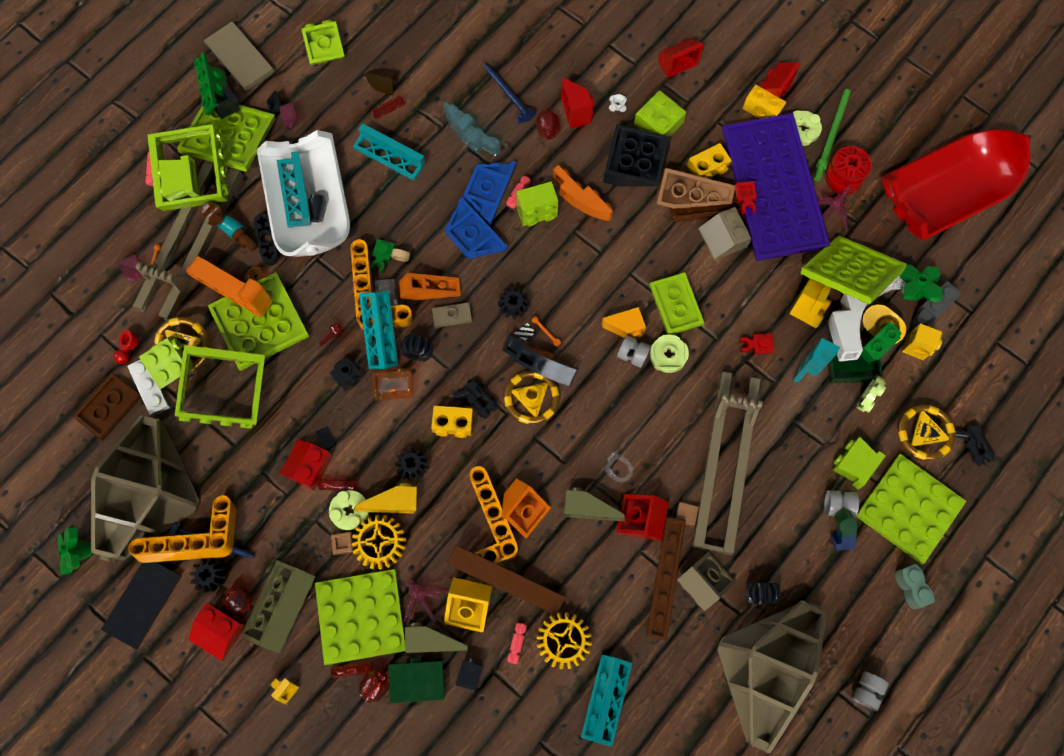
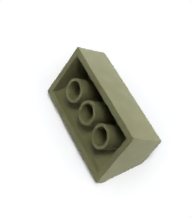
M276 560L241 636L258 646L280 654L281 649L286 644L287 636L295 624V619L304 605L308 591L312 588L315 576Z

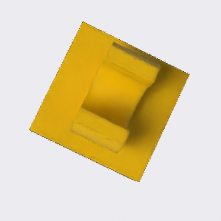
M275 678L270 684L275 689L271 696L283 704H287L299 689L294 682L286 678L283 681Z

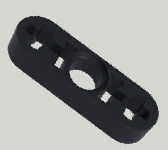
M260 213L254 218L260 256L265 264L274 265L279 260L278 249L272 238L269 216L265 213ZM262 220L266 221L265 228L267 230H263V227L261 225ZM265 235L271 236V240L268 243H263L262 238ZM268 248L270 249V251H271V253H272L271 259H268V258H267V256H268V251H267V249H268Z

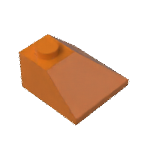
M516 478L504 493L502 516L527 539L551 507L529 485Z

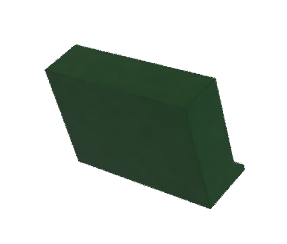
M836 355L828 363L829 383H870L873 379L876 380L877 375L883 378L881 359L871 361L868 364L861 355L858 360L839 361Z
M412 657L410 662H397L388 665L390 703L445 699L444 660L423 661V657Z

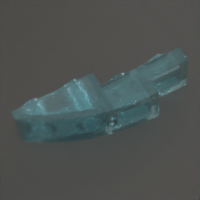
M444 102V115L458 138L476 153L484 149L497 157L501 152L499 141L495 137H489L484 134L480 128H475V121L470 114H464L455 105H449Z

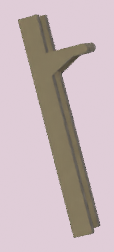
M206 160L197 176L200 196H203L215 172L214 163ZM225 166L227 170L225 182L229 188L228 201L216 203L224 210V213H226L243 178L240 170ZM197 206L181 208L154 264L144 265L141 262H137L136 269L146 279L133 304L137 311L146 312L160 281L163 280L173 286L159 316L163 317L165 321L175 318L194 279L185 271L196 256L204 258L218 229L217 225H209V219L206 217L178 276L166 271Z
M722 372L719 379L692 547L732 555L736 541L753 425L763 401H757L761 379L751 377L748 396L743 398L738 396V398H735V395L731 394L729 396L732 373ZM734 407L744 409L745 415L724 547H717L705 544L704 542L726 409Z

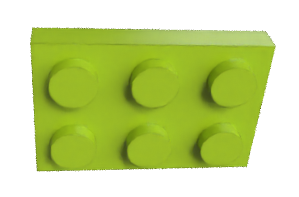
M686 273L674 275L649 284L667 335L704 325Z

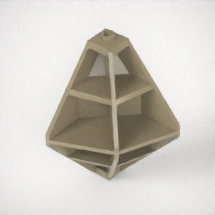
M140 415L95 467L91 478V553L100 555V560L111 562L113 558L124 561L131 556L128 547L134 539L160 537L169 531L176 521L182 522L197 511L200 499L166 425L159 419Z
M801 600L790 608L721 638L718 645V655L746 742L764 752H772L813 687L818 675L827 612L821 610L819 605L814 603L808 604Z

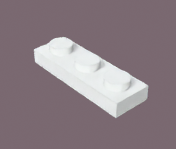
M138 360L128 365L127 367L149 414L153 417L169 409L170 407L162 390L158 387L142 361Z

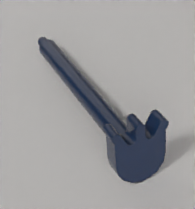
M484 64L489 75L522 112L518 114L517 122L521 124L530 121L535 115L532 108H526L492 67Z
M176 521L167 536L198 533L184 529L183 523ZM233 546L231 553L254 559L255 555L251 554L250 551Z

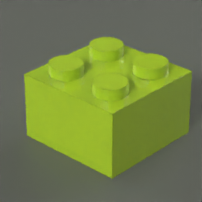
M659 90L636 113L634 125L643 131L671 136L684 123L687 112Z
M552 181L516 191V208L522 226H533L538 222L544 220L551 221L557 217L558 198Z

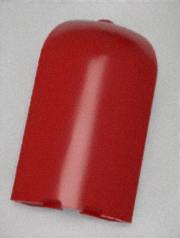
M992 129L971 133L881 176L887 198L891 197L895 208H893L895 214L900 221L904 219L909 225L908 230L913 235L924 241L1005 200L1018 189L1028 172L1030 164L1029 135L1006 129Z

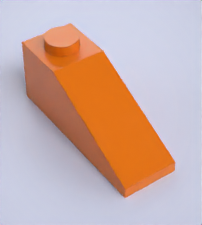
M407 273L399 281L400 299L425 300L458 297L461 295L459 278Z

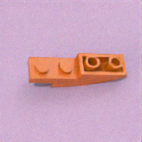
M559 165L553 169V178L560 185L559 195L568 203L595 218L606 221L612 219V207L600 198L596 190H592L589 186L583 190L580 183L575 182L566 169H562Z

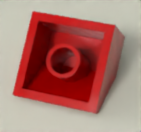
M689 39L687 41H680L677 45L670 48L666 47L660 51L658 63L666 77L669 78L697 66L704 46L703 43Z
M778 63L774 69L771 68L766 75L767 80L765 82L762 81L759 87L782 99L793 83L801 63Z
M566 78L562 79L561 101L570 129L591 124V117L594 116L593 107H595L593 96L589 95L587 89Z
M298 439L279 474L315 491L333 456L329 451Z
M624 494L620 512L625 515L626 522L618 521L616 533L646 540L662 541L669 502L655 495Z
M206 602L193 622L188 640L220 661H223L245 628V624L215 605Z

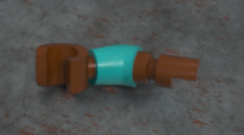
M207 202L199 213L209 219V225H217L230 238L239 241L238 244L243 249L247 247L250 251H254L259 248L257 243L248 234L246 235L245 227L237 219L226 215L224 210L215 202Z

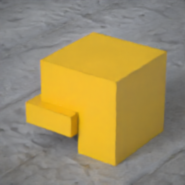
M809 279L796 300L790 315L817 329L831 301L826 299L831 287Z

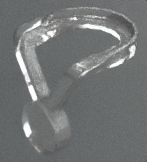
M616 451L613 452L607 459L609 463L605 468V472L616 482H626L633 475V467L623 455L618 454ZM620 459L628 466L629 474L626 477L619 478L610 469L615 460Z

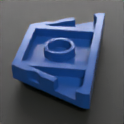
M510 161V164H477L464 192V200L490 225H492L515 170V161Z
M461 197L456 210L453 211L450 222L444 230L449 239L468 259L506 251L508 246Z

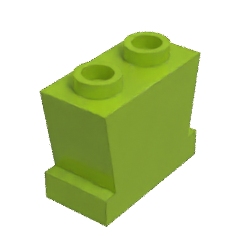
M189 155L180 156L181 160H158L159 167L157 172L162 184L160 185V192L169 201H174L188 195L192 198L200 196L195 160Z
M858 437L856 440L851 439L845 446L847 451L844 455L840 454L834 461L836 466L832 470L853 481L852 486L856 489L862 488L886 456L880 451L876 453L861 437Z

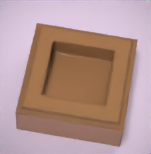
M679 502L675 518L686 520L685 525L694 527L699 507Z
M352 532L331 534L333 555L353 553L354 548L351 545L353 542Z

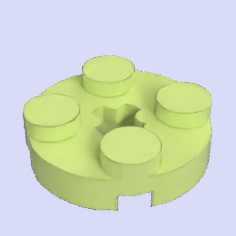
M794 111L793 114L802 146L810 145V143L818 139L821 133L820 117L809 111ZM803 125L807 129H805V131H802L801 127L799 126Z
M670 334L659 337L653 343L650 350V359L654 368L665 373L681 370L689 356V350L685 342L683 343L679 337ZM668 349L671 351V353H674V355L671 356V358H668L666 355H664V353H666Z
M877 375L876 380L873 379L861 396L864 400L862 403L858 402L857 409L862 412L867 411L868 413L875 405L874 400L876 396L880 397L886 389L884 378Z
M356 491L339 492L330 503V519L338 528L345 531H352L356 527H361V521L366 523L370 512H354L346 516L344 509L351 505L354 510L356 504L366 499Z

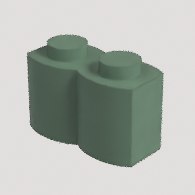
M914 564L895 572L896 582L904 590L905 600L913 610L923 608L935 602L934 594L925 583L924 574L918 565Z

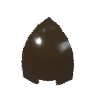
M373 69L366 72V78L370 86L376 91L392 95L395 91V88H393L394 80L398 81L399 71Z

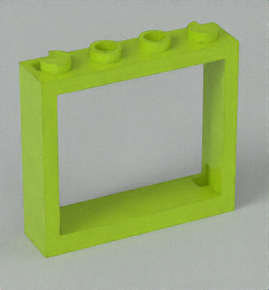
M210 124L147 135L155 205L158 209L169 211L206 205L209 201L215 203L228 201L229 188L225 182L227 170L223 166L225 153L223 148H221L223 137L217 127ZM211 137L218 194L174 201L164 198L160 192V185L162 184L157 172L159 167L158 160H164L163 144Z
M184 345L175 416L179 417V421L191 422V419H200L199 423L212 424V421H218L222 426H232V423L240 424L241 428L252 429V425L256 426L265 355ZM190 356L258 364L251 419L183 411Z

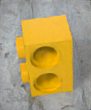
M721 143L689 158L687 168L692 175L712 179L714 175L718 173L721 175L729 169L731 159Z
M434 406L431 427L433 433L443 437L447 436V434H455V437L458 438L471 436L473 409ZM442 418L448 420V423L444 426L438 424V421ZM460 420L467 421L465 427H459L457 423Z

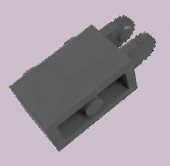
M947 281L941 287L943 291L941 301L933 302L927 300L915 312L917 316L912 321L913 326L916 328L920 323L930 325L961 293Z

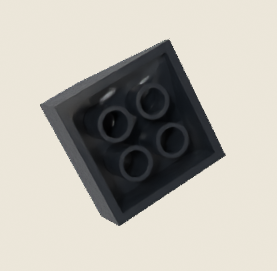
M616 125L603 183L620 187L658 186L670 136Z

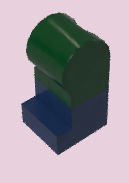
M842 509L835 514L834 518L837 523L836 533L831 534L830 541L836 551L856 549L857 522L849 510Z

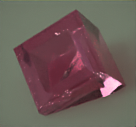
M293 103L282 105L279 108L286 130H290L296 121V111Z
M136 255L118 262L124 277L129 283L142 277V274L136 269L137 262H140Z

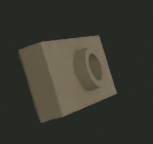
M469 303L432 308L435 328L472 322Z

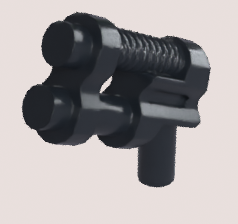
M477 380L464 385L462 391L452 393L454 401L466 397L468 405L473 406L478 411V415L484 419L491 415L489 413L490 410L495 412L499 408L498 402L485 392ZM481 397L487 403L485 407L478 401Z
M971 425L963 430H955L956 438H965L966 449L969 448L973 456V463L981 466L985 464L984 459L987 462L995 460V453L989 447L980 425ZM980 444L985 454L981 455L976 445Z

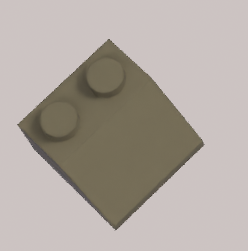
M735 207L718 213L698 229L714 260L746 248L751 240Z
M707 552L677 579L683 589L693 597L695 602L704 611L718 601L736 583L710 552Z

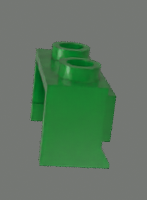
M892 322L882 324L880 326L882 330L870 338L865 346H862L861 356L868 364L871 361L879 360L901 339L900 335L902 333Z

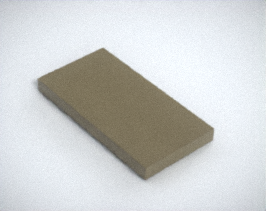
M233 21L204 40L208 48L245 91L274 72L269 63Z

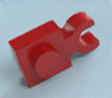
M754 181L736 183L737 203L743 202L741 207L742 215L745 214L746 207L751 208V212L754 214L756 205L753 201L757 199Z
M772 333L754 334L752 340L747 337L739 340V343L747 344L746 348H741V353H747L750 350H754V355L774 353Z

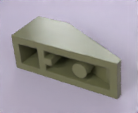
M572 488V491L566 490L564 510L566 517L626 522V517L623 513L585 492L584 489Z
M410 623V627H405V653L407 654L469 651L467 645L426 626L422 627V623Z

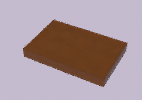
M111 373L72 417L103 441L142 397L118 376Z

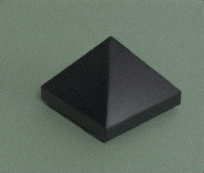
M274 91L266 101L270 113L274 115L284 106L277 91Z

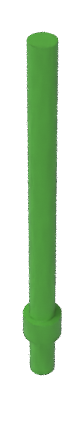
M845 89L821 159H818L817 170L814 176V180L817 182L821 181L823 172L827 169L828 158L851 93L849 89Z

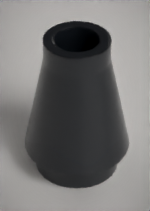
M311 194L308 199L311 222H321L327 202L323 195Z

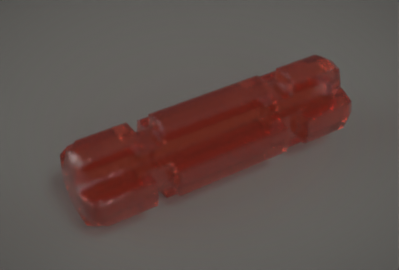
M398 96L394 98V101L390 100L380 105V108H373L371 110L374 119L382 117V114L386 115L396 110V107L404 106L403 98Z
M319 479L318 489L356 491L357 482L355 480H348L347 482L339 479H329V481L327 479Z
M371 662L331 668L332 678L372 672Z

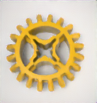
M375 515V521L368 517V524L361 521L363 528H355L359 535H352V538L358 540L351 543L353 547H358L353 553L360 554L357 560L362 561L364 559L363 565L367 566L370 563L371 569L375 568L376 563H378L380 570L383 569V563L389 568L390 560L397 563V560L394 558L395 555L403 556L398 550H405L406 548L400 544L406 542V538L399 537L405 533L404 530L397 531L401 525L397 523L393 526L395 520L391 518L387 522L388 517L386 515L382 517V521H380L379 515ZM381 527L392 530L394 538L384 537ZM375 528L373 536L364 540L366 534ZM379 536H380V539H381L383 542L380 543V546H379V548H378V546H377L376 544H373V543H374V542H377V541H378V538H379ZM394 544L391 552L383 557L384 549ZM364 547L375 548L377 558L368 556Z
M568 612L565 613V619L561 618V613H557L558 620H555L551 615L549 617L552 622L551 624L547 621L543 622L547 627L546 630L541 627L539 628V631L544 633L543 636H537L538 640H543V643L537 644V648L544 647V650L540 652V656L547 653L548 657H546L545 662L547 663L550 658L553 659L552 667H555L556 663L560 662L559 669H563L564 663H567V668L571 669L572 661L578 666V657L582 661L586 659L582 652L590 653L585 648V645H592V642L586 641V638H590L591 634H584V631L589 629V627L584 626L581 628L580 625L584 620L581 619L576 623L577 615L575 614L572 620L568 619ZM558 624H568L566 630L561 634L550 631ZM573 627L580 634L581 645L571 638ZM567 631H569L567 635L569 638L567 640H570L571 644H565L561 651H559L561 645L558 638H563ZM547 636L557 643L558 647L555 655L548 648ZM565 648H572L578 651L570 658H560Z

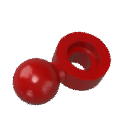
M125 330L121 333L119 337L121 349L117 350L113 356L116 363L125 364L129 361L128 350L134 349L138 344V336L135 332Z

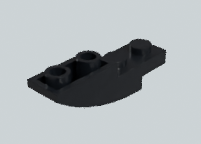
M514 333L508 335L502 351L514 357V361L567 386L571 385L578 371L577 368L549 351L540 350Z

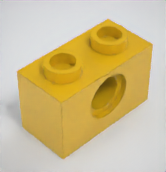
M755 84L747 96L742 109L759 119L781 115L786 101Z
M920 323L907 335L902 352L924 360L941 347L943 341L940 339L942 331Z

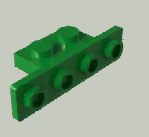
M202 52L195 59L194 67L196 68L204 113L209 116L216 107V98L224 100L222 89L228 87L225 71L209 66L207 54Z

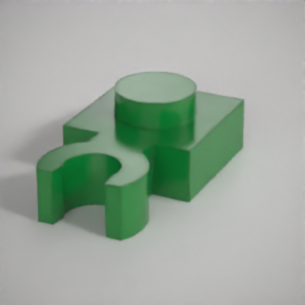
M377 239L371 255L373 259H376L370 264L371 271H374L375 267L379 265L381 266L380 273H384V263H390L392 250L396 247L394 243Z

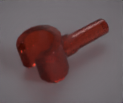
M334 323L329 327L331 333L319 342L321 346L333 337L342 335V329L338 323Z

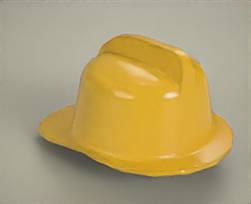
M877 304L866 309L863 314V325L873 336L882 330L880 328L882 324L892 322L902 333L900 335L901 339L896 343L904 338L906 334L905 322L890 308Z

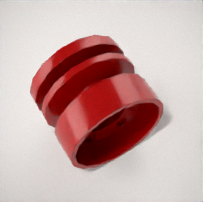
M846 146L837 151L825 172V181L828 187L839 194L848 195L856 192L872 168L869 155L863 149L856 146Z

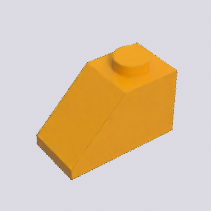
M639 307L604 317L601 324L604 329L623 338L627 335L635 339L640 338L646 329Z

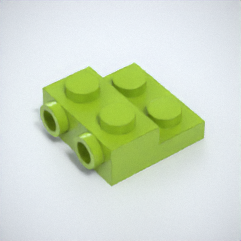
M326 20L316 26L315 24L305 25V28L301 29L310 65L345 58L336 21Z
M173 336L166 338L139 356L160 389L180 378L183 351L181 343L176 338L174 339ZM191 359L189 363L188 372L194 369V367L192 366L193 363Z

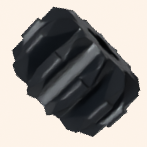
M514 287L511 288V292L505 289L504 294L499 295L500 301H498V306L501 307L499 310L500 313H505L506 318L512 315V318L515 320L517 314L522 318L523 312H528L527 306L530 302L527 300V294H522L521 288L517 292ZM514 301V303L517 302V304L513 305L512 303V305H510V302Z
M409 334L402 340L400 351L407 358L425 362L432 356L434 345L428 338Z
M412 447L409 453L403 449L404 456L397 455V459L400 461L394 463L396 467H399L396 470L397 474H402L401 478L403 480L408 475L410 481H413V476L415 475L418 480L421 479L419 473L426 474L424 467H428V462H424L427 459L426 455H421L420 449L415 453ZM414 461L415 466L409 468L408 462L412 463Z
M209 558L206 562L204 559H201L200 566L193 565L196 571L190 572V575L195 578L190 582L191 584H196V590L202 589V593H207L208 590L215 592V585L218 587L222 586L219 581L220 579L225 580L226 577L220 574L225 571V568L220 567L221 563L219 561L214 562L212 558ZM211 573L210 577L205 578V574Z
M749 583L747 585L746 597L747 602L750 604H778L781 601V590L778 583Z

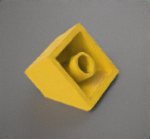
M453 578L448 592L444 624L483 633L493 586Z

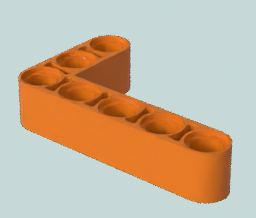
M199 256L194 258L185 271L197 281L260 318L263 317L273 303L265 289L258 282L249 278L246 283H243Z

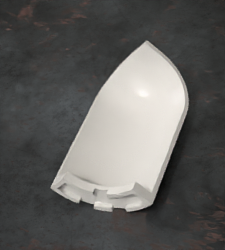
M316 130L310 135L300 138L299 142L295 144H289V141H265L257 149L272 238L279 252L286 256H312L329 251L343 243L349 234L350 220L332 133ZM298 151L307 204L311 194L323 195L327 202L320 223L310 221L309 226L288 228L277 160L291 159V152ZM292 164L281 165L282 170L288 174L293 169ZM288 179L284 185L292 190L295 183ZM291 195L287 202L295 206L298 199ZM294 212L290 216L291 222L301 221V216Z

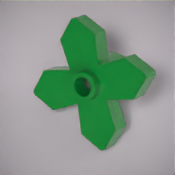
M906 265L905 270L900 274V278L907 282L901 290L902 298L906 300H920L925 297L929 301L940 302L943 298V291L941 287L935 284L940 278L939 268L928 266L920 273L913 265Z
M67 527L65 533L58 535V553L61 558L60 574H71L73 569L80 567V560L91 557V542L78 540L77 527Z

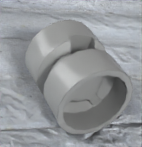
M627 335L617 357L624 361L631 360V364L641 368L651 346L644 342L637 343V339Z
M827 490L824 500V510L827 516H835L838 511L847 509L852 513V517H857L859 497L856 492L845 491L841 494L840 491Z
M864 671L859 680L861 686L855 689L852 699L871 710L878 711L882 703L880 696L885 695L889 683L876 675Z

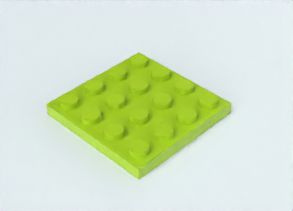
M216 98L217 103L222 101L221 99ZM239 105L240 111L220 119L214 109L209 116L205 115L202 106L189 128L210 124L217 127L223 137L221 141V148H223L225 153L223 165L247 172L257 154V149L264 142L276 120L275 115ZM211 137L186 140L179 143L177 147L178 153L214 163Z
M838 236L830 243V246L825 247L802 267L801 274L809 279L825 284L827 287L834 288L845 295L852 296L861 302L871 304L905 270L907 264L842 236Z
M276 272L256 281L265 289L273 302L262 318L226 297L207 305L229 351L265 355L266 359L309 337ZM235 361L240 371L254 365L253 363Z
M899 454L859 509L857 518L922 565L925 564L966 503V500Z
M395 569L315 583L324 665L405 652V634Z

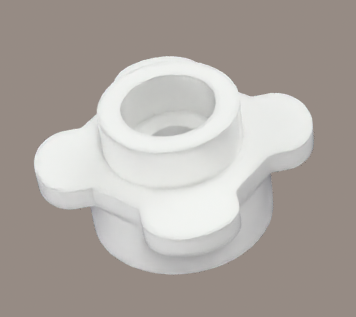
M620 94L610 96L611 105L609 110L612 112L615 110L625 112L627 98Z

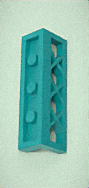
M362 123L359 127L360 136L354 143L353 149L415 181L425 166L424 155ZM365 139L371 143V147L362 148L360 144ZM383 149L387 155L377 156L374 150ZM399 157L402 163L394 165L390 162V158ZM414 165L417 168L411 174L406 171L405 166Z
M291 152V159L277 160L287 227L309 226L310 215L299 152ZM292 164L293 169L288 174L282 170L281 165ZM288 179L295 183L292 190L284 185ZM291 195L298 199L295 206L287 202ZM296 212L301 216V221L291 222L290 216Z
M389 290L359 293L369 369H388L398 366ZM366 297H370V300H371V306H370V307H369L368 304H367V298H366ZM370 316L373 319V326L370 324L369 321ZM372 336L376 339L375 345L372 342ZM374 355L378 357L379 364H375Z
M821 338L802 361L793 381L798 383L807 372L817 376L837 355L840 347Z
M601 655L581 738L613 746L632 663L615 657ZM620 664L624 665L623 673L621 676H619L618 673ZM617 686L618 694L614 697V688ZM612 707V708H613V714H612V716L609 718L608 712H609V709ZM607 728V729H608L607 739H606V740H603V739H602L603 733H604V730Z

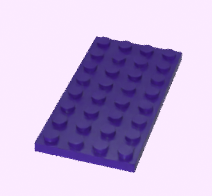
M790 113L723 126L722 132L727 152L731 159L735 182L754 181L757 199L753 203L756 205V211L752 214L751 208L746 207L744 217L748 233L751 237L756 262L820 250L830 246L794 114Z

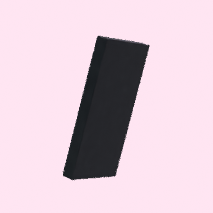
M157 562L141 563L101 630L130 647L138 649L182 576Z

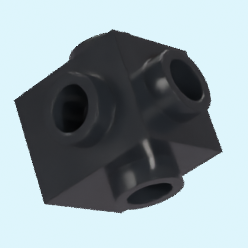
M348 358L338 361L330 372L331 377L344 391L351 386L357 385L362 377L359 371L361 367L354 360L351 362Z

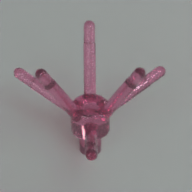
M850 185L846 187L842 195L834 198L820 196L819 199L823 201H818V204H830L831 206L830 211L823 218V222L825 223L834 211H839L845 231L849 230L844 205L846 203V194L851 188Z
M414 580L408 581V593L411 600L403 618V623L407 622L408 617L413 619L415 602L419 601L434 623L437 622V619L424 601V597L426 595L440 600L441 596L436 594H448L449 590H423L420 585H416Z

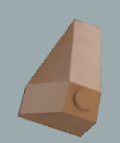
M665 168L661 172L659 185L657 186L656 204L673 209L732 204L735 185Z

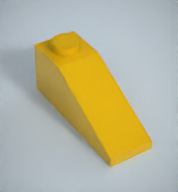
M401 483L399 486L356 504L354 512L413 514L416 511L417 487H411L409 483Z

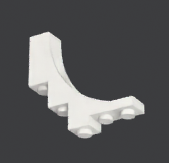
M899 275L879 296L891 290L902 289L907 282L902 280ZM844 294L840 301L843 310L832 312L828 325L833 343L840 347L837 353L838 360H858L863 351L860 339V321L864 309L869 304Z

